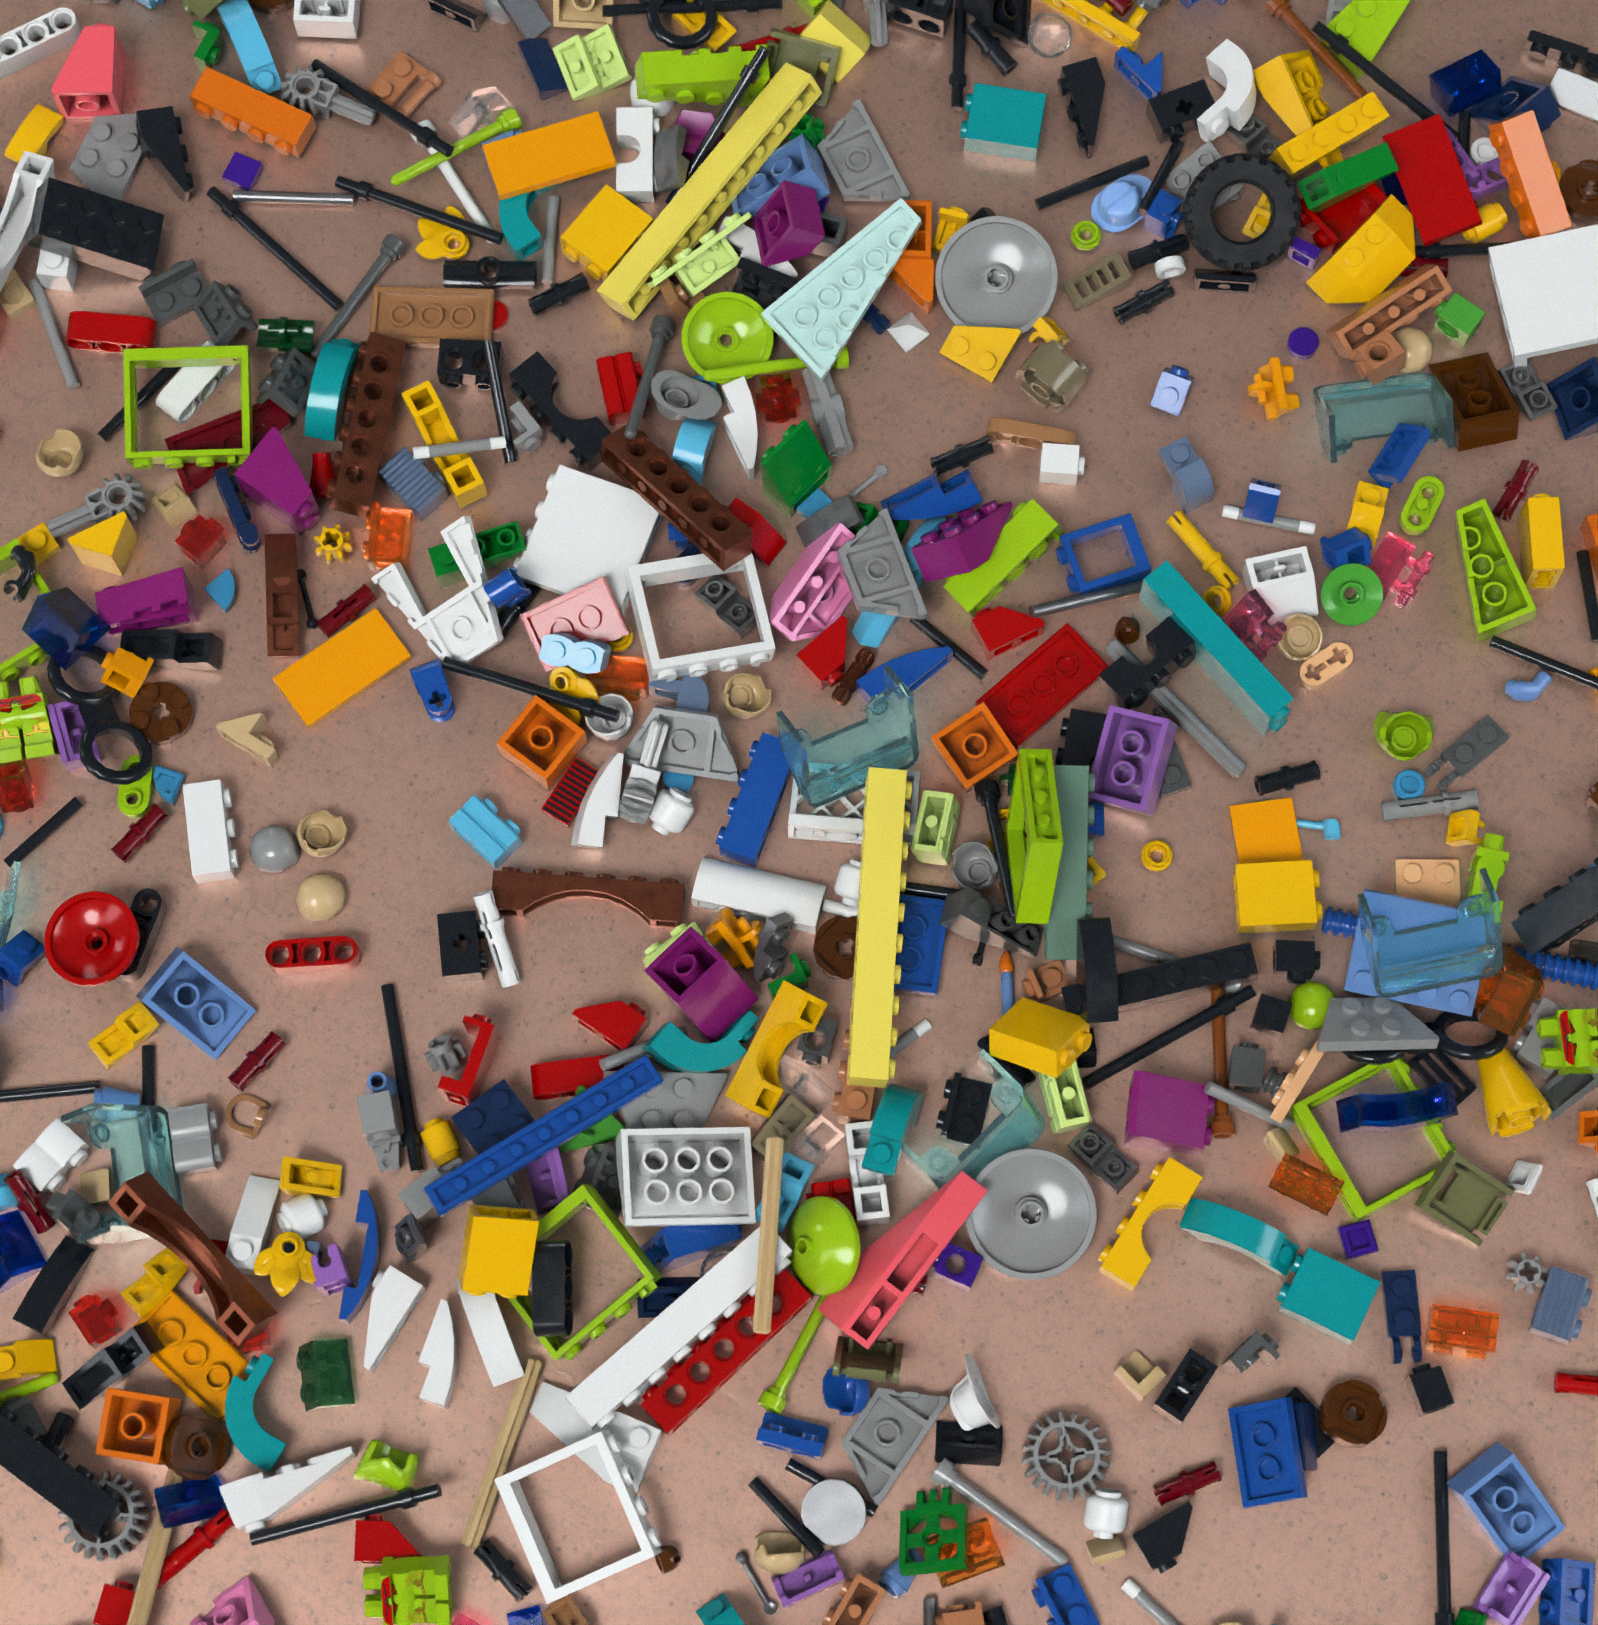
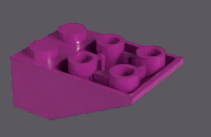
M997 500L990 501L980 506V509H975L972 506L957 512L958 518H951L940 523L939 530H933L920 537L922 541L913 546L911 550L925 582L968 573L988 561L1013 506L1011 501L998 504Z

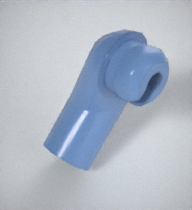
M1539 671L1531 682L1511 679L1505 685V693L1513 700L1531 702L1536 700L1552 682V678L1546 672Z

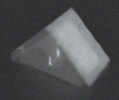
M495 86L472 90L468 92L449 121V125L461 138H464L495 122L496 117L500 116L501 111L510 106L514 108V106Z
M786 1055L782 1057L778 1067L779 1081L784 1089L782 1094L784 1096L793 1095L816 1114L814 1118L817 1119L834 1097L835 1091L810 1067Z
M820 1115L798 1135L788 1153L815 1165L812 1173L813 1176L842 1142L845 1134Z

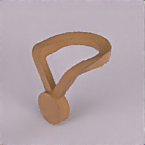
M238 1095L231 1099L226 1107V1121L234 1131L247 1138L255 1139L265 1121L271 1104L252 1095ZM248 1101L260 1107L253 1122L254 1129L240 1126L232 1119V1109L237 1103Z

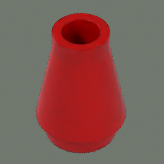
M313 453L309 487L314 498H327L326 490L330 478L335 479L336 476L335 470L332 469L331 453Z

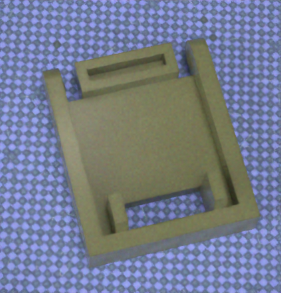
M772 28L770 36L781 39V42L768 40L767 49L771 51L768 56L769 79H772L787 62L811 74L815 80L820 61L829 63L824 88H820L822 94L814 102V105L825 108L829 102L842 47Z
M1449 1150L1416 1200L1415 1205L1480 1246L1483 1241L1478 1236L1471 1234L1475 1228L1487 1236L1508 1205V1202L1496 1194L1501 1190L1503 1194L1512 1197L1515 1191L1459 1154ZM1451 1170L1456 1173L1440 1199L1437 1200L1434 1196Z
M838 1336L832 1376L839 1377V1374L846 1375V1378L880 1382L892 1380V1383L899 1384L903 1344L894 1343L892 1339L887 1338V1342L876 1341L872 1348L867 1350L850 1336Z

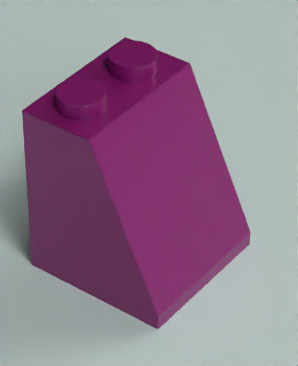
M272 427L234 475L245 497L302 536L306 530L310 531L315 527L320 517V511L308 483L279 431Z
M691 926L644 970L711 1043L758 1000V997L727 960Z
M1134 1070L1129 1087L1124 1146L1201 1155L1204 1146L1210 1147L1212 1127H1206L1207 1114L1213 1115L1215 1098L1204 1093L1205 1084Z

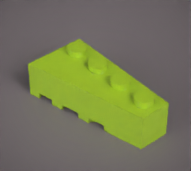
M1353 0L1326 26L1336 35L1339 33L1349 40L1348 44L1372 62L1410 0ZM1317 36L1327 47L1329 46L1327 42ZM1335 54L1359 80L1364 72L1343 55Z
M756 45V51H741V46L728 47V51L723 53H712L710 48H699L689 55H684L682 50L642 52L635 65L637 99H647L649 102L654 103L663 100L677 101L680 104L706 102L708 105H719L726 103L741 78L739 76L745 64L749 65L760 45ZM768 58L759 71L760 77L755 85H750L738 106L745 107L751 105L762 92L770 78Z
M1033 498L1028 503L1026 501L1022 502L1013 511L1014 517L1006 525L1004 524L988 561L971 572L945 578L947 582L943 587L972 617L1004 590L1002 585L1004 581L1007 580L1010 583L1024 573L1027 566L1025 563L1029 559L1031 561L1039 560L1047 553L1046 548L1053 538L1059 542V537L1065 534L1059 524Z
M1484 498L1456 510V531L1476 642L1479 643L1534 620L1537 609L1486 499Z

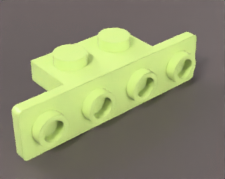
M736 212L723 222L726 228L719 233H716L713 229L701 237L699 241L702 245L692 251L690 247H687L674 257L677 263L670 268H667L664 264L650 274L653 280L646 284L648 288L655 287L674 273L690 297L705 289L738 265L740 258L725 236L752 217L751 214L747 212L740 216Z

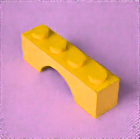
M1374 91L1277 147L1268 159L1277 163L1293 180L1338 148L1350 142L1355 143L1377 130L1388 119L1389 114Z
M429 380L401 393L405 407L426 446L459 442L444 407ZM467 453L432 457L460 509L487 496L484 481Z
M783 980L725 1096L753 1112L770 1118L784 1091L779 1081L778 1067L785 1048L800 1034L814 1032L828 1003Z
M1171 1157L1168 1158L1165 1164L1160 1161L1158 1162L1149 1177L1154 1181L1148 1192L1141 1189L1132 1204L1137 1208L1131 1219L1124 1216L1115 1233L1120 1235L1114 1246L1108 1243L1098 1258L1102 1262L1099 1271L1131 1292L1135 1289L1152 1260L1142 1242L1144 1223L1151 1215L1160 1210H1184L1203 1178Z

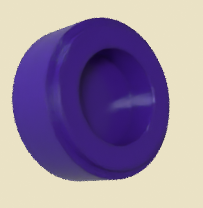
M1306 327L1293 330L1287 342L1289 353L1294 358L1300 360L1313 357L1319 345L1317 334L1312 329Z

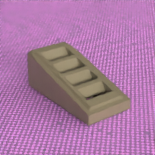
M1116 253L1064 282L1063 287L1074 308L1078 311L1131 286L1132 276L1121 255ZM1112 269L1117 273V279L1114 278L1111 272ZM1103 274L1108 284L1104 286L1099 275ZM1091 279L1095 287L1097 288V290L1094 292L1092 291L1089 283L1087 282ZM1076 286H1082L1086 294L1084 298L1081 297Z

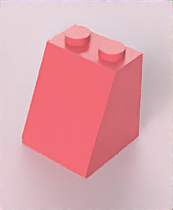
M105 23L84 26L51 89L52 96L61 115L64 116V120L94 119L95 116L123 114L126 53L115 26Z

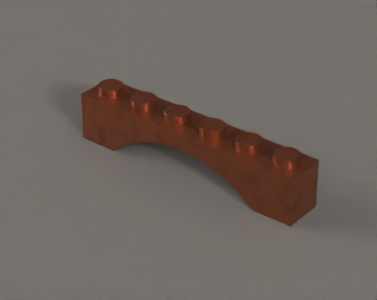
M502 867V871L493 870L491 890L493 891L500 916L525 917L537 908L554 901L591 897L608 900L624 906L640 916L651 927L676 928L683 923L684 884H679V881L676 879L663 878L660 879V882H648L647 878L641 876H630L628 880L616 879V876L611 874H597L596 878L584 877L583 873L575 871L565 872V875H553L552 871L546 869H535L533 873L521 872V869L516 867Z
M148 1171L125 1181L109 1201V1205L129 1227L159 1241L175 1253L191 1269L210 1298L216 1322L238 1346L260 1335L278 1314Z

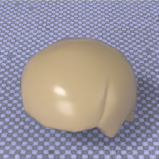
M1414 327L1398 329L1392 336L1405 350L1404 368L1399 372L1408 374L1423 370L1433 354L1430 337L1421 329Z
M60 428L55 430L53 437L49 439L42 438L35 455L38 467L51 477L68 476L74 473L83 461L80 437L72 430Z
M1292 614L1279 623L1275 632L1276 646L1286 658L1296 661L1308 660L1317 654L1323 643L1322 628L1309 615Z
M746 672L736 673L723 684V705L731 715L743 720L759 716L771 702L772 690L765 686L759 675Z
M327 810L308 813L300 820L296 837L300 847L309 855L328 857L332 856L343 846L348 830L342 816L336 817Z
M317 873L307 877L300 884L295 903L298 912L308 921H329L343 909L346 894L343 884L338 878L330 874Z
M765 1532L755 1537V1560L761 1568L772 1574L784 1575L795 1571L804 1561L805 1546L801 1545L800 1541L792 1534Z

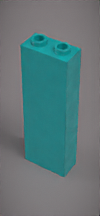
M1167 560L1145 577L1139 600L1160 623L1170 616L1195 640V662L1263 736L1270 730L1274 733L1279 731L1288 722L1287 717L1292 712L1290 707L1294 698Z

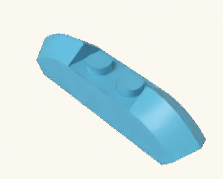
M945 517L926 519L903 549L918 589L924 582V578L911 548L922 541L920 537L925 533L939 530V524L946 521ZM862 611L851 633L860 645L878 648L900 617Z

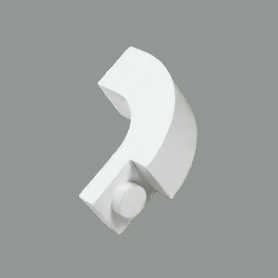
M1229 39L1222 42L1206 57L1209 76L1226 89L1221 98L1196 119L1200 138L1205 142L1209 140L1212 142L1215 138L1224 134L1230 125L1240 131L1250 119L1256 105L1257 92L1251 63L1243 50Z
M455 1278L465 1313L493 1387L525 1376L496 1294L470 1295L466 1291H462L458 1278Z

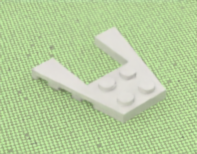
M469 515L461 517L440 531L469 587L428 614L400 562L391 564L371 578L374 584H379L388 594L386 597L394 607H399L408 617L407 621L414 630L418 629L428 640L426 643L442 662L444 657L447 656L470 663L504 641L495 605L483 588L488 579Z

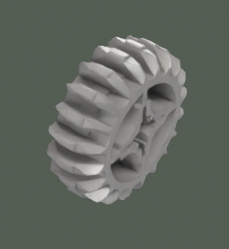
M1059 1411L1057 1414L1058 1422L1054 1423L1050 1414L1046 1415V1428L1040 1422H1035L1034 1427L1039 1434L1027 1432L1026 1438L1033 1442V1445L1023 1444L1021 1448L1022 1451L1031 1453V1456L1021 1459V1464H1032L1033 1467L1025 1471V1477H1031L1036 1474L1038 1478L1034 1480L1032 1487L1036 1489L1041 1483L1045 1484L1046 1487L1042 1492L1044 1497L1049 1495L1051 1489L1056 1490L1055 1501H1060L1062 1492H1067L1068 1501L1073 1502L1075 1497L1074 1491L1076 1490L1082 1499L1086 1498L1087 1492L1084 1487L1087 1485L1090 1490L1095 1492L1098 1486L1092 1479L1096 1478L1099 1481H1104L1106 1475L1098 1469H1109L1110 1462L1101 1460V1457L1110 1455L1111 1450L1109 1448L1100 1449L1099 1445L1107 1441V1437L1104 1435L1097 1439L1095 1438L1094 1434L1099 1431L1100 1426L1096 1424L1088 1430L1086 1425L1090 1418L1087 1416L1082 1419L1081 1424L1076 1423V1412H1072L1070 1420L1065 1421L1064 1412ZM1068 1430L1083 1436L1091 1449L1075 1447L1070 1441ZM1058 1431V1447L1045 1454H1038L1039 1446L1045 1437ZM1063 1440L1065 1441V1448L1070 1450L1069 1453L1073 1452L1076 1455L1069 1462L1068 1472L1066 1465L1062 1464L1063 1460L1059 1461L1058 1458H1055L1062 1452ZM1086 1459H1093L1092 1468L1087 1476L1074 1482V1465ZM1040 1464L1057 1466L1061 1470L1064 1483L1051 1479L1043 1471Z
M104 1470L100 1481L97 1473L92 1472L96 1475L92 1481L103 1488L105 1484H108L123 1495L129 1511H122L101 1539L97 1537L96 1543L89 1541L82 1533L80 1525L62 1511L58 1512V1517L68 1519V1522L59 1525V1530H71L65 1536L64 1541L68 1544L76 1541L72 1549L75 1553H79L85 1548L84 1558L90 1560L96 1551L97 1561L103 1562L107 1551L110 1559L116 1560L118 1558L117 1548L127 1555L130 1553L129 1547L126 1544L128 1541L134 1545L140 1543L139 1539L133 1535L136 1531L145 1533L147 1530L138 1524L139 1520H149L148 1514L139 1513L140 1509L148 1506V1502L146 1500L136 1501L143 1494V1491L140 1488L131 1491L135 1481L130 1478L122 1484L123 1474L117 1472L111 1481L110 1471ZM127 1522L122 1533L107 1542V1537H110L112 1528L118 1523Z

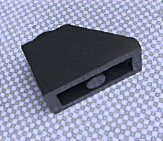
M1190 1501L1131 1535L1130 1539L1150 1573L1158 1569L1160 1574L1178 1564L1175 1558L1182 1553L1193 1508Z

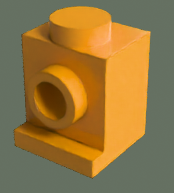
M120 647L117 648L115 653L108 651L100 666L105 669L100 682L134 699L154 659L148 657L145 661L134 653Z

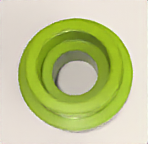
M1081 221L1072 228L1071 241L1076 248L1089 251L1099 245L1101 231L1095 223ZM1082 234H1089L1091 239L1083 240L1080 236Z

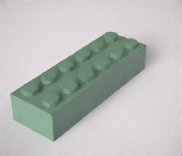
M1054 765L1063 848L1049 922L1044 924V959L1077 960V919L1092 918V902H1086L1087 889H1093V870H1087V857H1093L1094 838L1088 837V825H1094V805H1088L1089 793L1095 791V773H1089V766Z

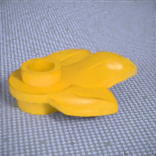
M449 205L444 213L465 220L460 211ZM424 218L418 220L419 234L424 240L415 248L419 255L429 260H436L444 256L448 259L456 260L467 254L470 244L464 232ZM452 243L460 244L456 249L449 248Z
M569 666L556 667L551 672L549 689L581 699L584 697L598 700V704H600L598 692L592 682L586 678H581L575 669ZM561 677H562V678L565 680V682H566V685H565V686H564V685L562 684V682H561ZM545 701L578 726L580 725L582 715L579 714V711Z
M284 1232L278 1235L272 1247L261 1251L255 1259L254 1275H270L272 1286L280 1297L289 1294L297 1285L299 1279L310 1284H314L317 1281L311 1264L313 1254L305 1250L303 1239L294 1232ZM285 1243L294 1244V1251L291 1253L284 1252L282 1247Z

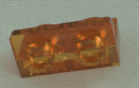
M372 502V511L367 512L365 519L366 530H370L369 541H364L363 559L367 560L370 570L382 571L391 564L400 562L404 571L408 572L413 518L411 509L381 508L379 502Z
M610 655L606 670L592 674L586 673L585 678L592 682L599 696L614 693L624 696L628 701H638L639 698H647L649 676L644 658Z
M1285 1152L1268 1187L1308 1206L1312 1210L1328 1216L1343 1187L1344 1181Z
M986 1517L968 1523L967 1569L936 1573L942 1588L1005 1566L1002 1554L993 1537L989 1521ZM939 1535L929 1537L927 1542L935 1544L939 1540ZM957 1543L944 1544L940 1549V1559L951 1558L957 1552Z

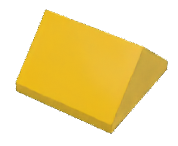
M125 511L67 539L83 565L123 576L138 536Z

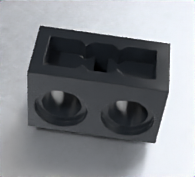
M888 0L887 20L943 38L953 14L954 0Z
M440 338L437 367L440 384L453 389H458L462 386H475V388L480 390H491L487 371L478 369L481 364L485 363L482 342L478 340ZM494 341L502 381L504 351L502 343ZM454 361L462 363L457 369L448 368V365Z

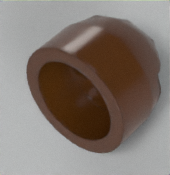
M1122 617L1119 619L1115 626V638L1125 644L1136 642L1140 636L1138 620L1134 617ZM1126 628H1131V632H1126Z
M671 1545L660 1546L662 1552L654 1556L662 1574L673 1571L680 1563V1556L677 1555L679 1553L678 1549Z

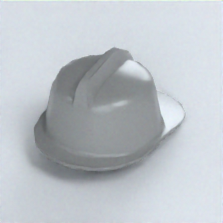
M675 370L658 372L652 378L650 387L655 398L656 407L668 419L680 421L687 417L703 420L715 416L720 411L722 405L721 397L713 387Z

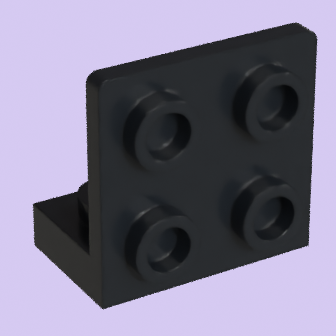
M741 257L736 267L737 281L732 292L740 293L753 299L765 310L796 285L798 279ZM773 330L774 345L778 338V334Z

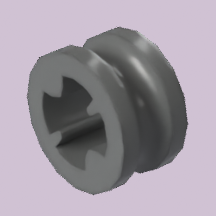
M1273 1066L1263 1082L1261 1093L1269 1092L1272 1095L1271 1098H1274L1288 1073L1283 1072L1280 1074L1277 1072V1068Z

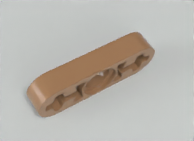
M1000 417L989 419L986 432L988 438L993 441L1042 450V443L1075 445L1077 435L1074 432L1066 429Z

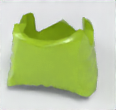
M1410 710L1404 712L1381 711L1377 714L1374 720L1376 741L1383 750L1400 761L1411 760L1427 751L1431 746L1434 733V723L1431 716H1422Z
M379 1439L372 1440L363 1453L357 1469L354 1471L353 1479L369 1481L370 1483L374 1482L382 1487L392 1489L394 1492L413 1487L419 1455L393 1448Z

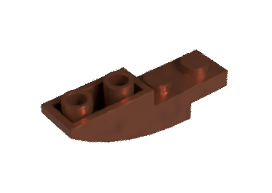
M264 534L267 657H299L296 534Z

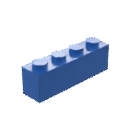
M763 732L759 741H753L748 758L752 759L748 770H742L738 781V787H741L738 798L733 797L727 810V815L731 816L727 828L723 826L720 828L716 839V844L720 845V856L756 868L799 754L798 744Z

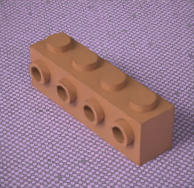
M1425 264L1325 332L1340 357L1352 358L1354 360L1356 359L1357 347L1386 330L1393 335L1395 329L1401 325L1406 326L1419 318L1418 314L1425 309H1431L1441 304L1445 300L1444 297L1453 290L1438 265Z
M852 999L850 1002L848 1018H851ZM850 1030L845 1031L843 1049L848 1051ZM847 1056V1062L840 1061L838 1080L843 1081L841 1093L835 1092L832 1111L838 1112L837 1123L839 1124L871 1121L876 1087L846 1085Z
M857 1573L854 1580L848 1577L838 1594L843 1597L838 1608L835 1609L831 1606L821 1624L868 1625L886 1595L887 1590Z

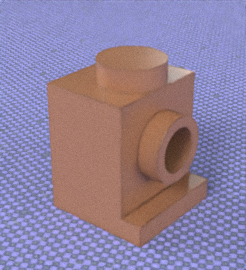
M981 1601L974 1602V1609L968 1610L967 1604L948 1606V1613L935 1615L936 1625H984Z

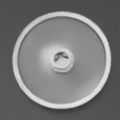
M990 216L964 225L946 242L937 261L935 285L941 306L957 326L1014 328L1021 330L1022 335L1033 328L1032 325L1040 316L1045 317L1051 308L1057 292L1058 271L1050 246L1033 227L1011 217Z
M1019 1148L994 1158L974 1179L987 1189L988 1192L966 1220L968 1234L980 1256L999 1272L1025 1280L1052 1277L1071 1267L1088 1248L1096 1226V1202L1087 1179L1067 1158L1046 1149Z

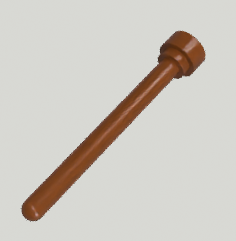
M1269 0L1265 4L1264 8L1272 17L1282 18L1357 100L1368 94L1291 10L1292 6L1289 4L1290 0Z
M1223 988L1211 991V1006L1216 1004V999L1224 995ZM1221 1015L1212 1020L1214 1083L1227 1089L1225 1017ZM1215 1098V1116L1212 1117V1122L1209 1123V1127H1212L1211 1138L1229 1139L1236 1136L1235 1122L1232 1121V1116L1228 1115V1103Z

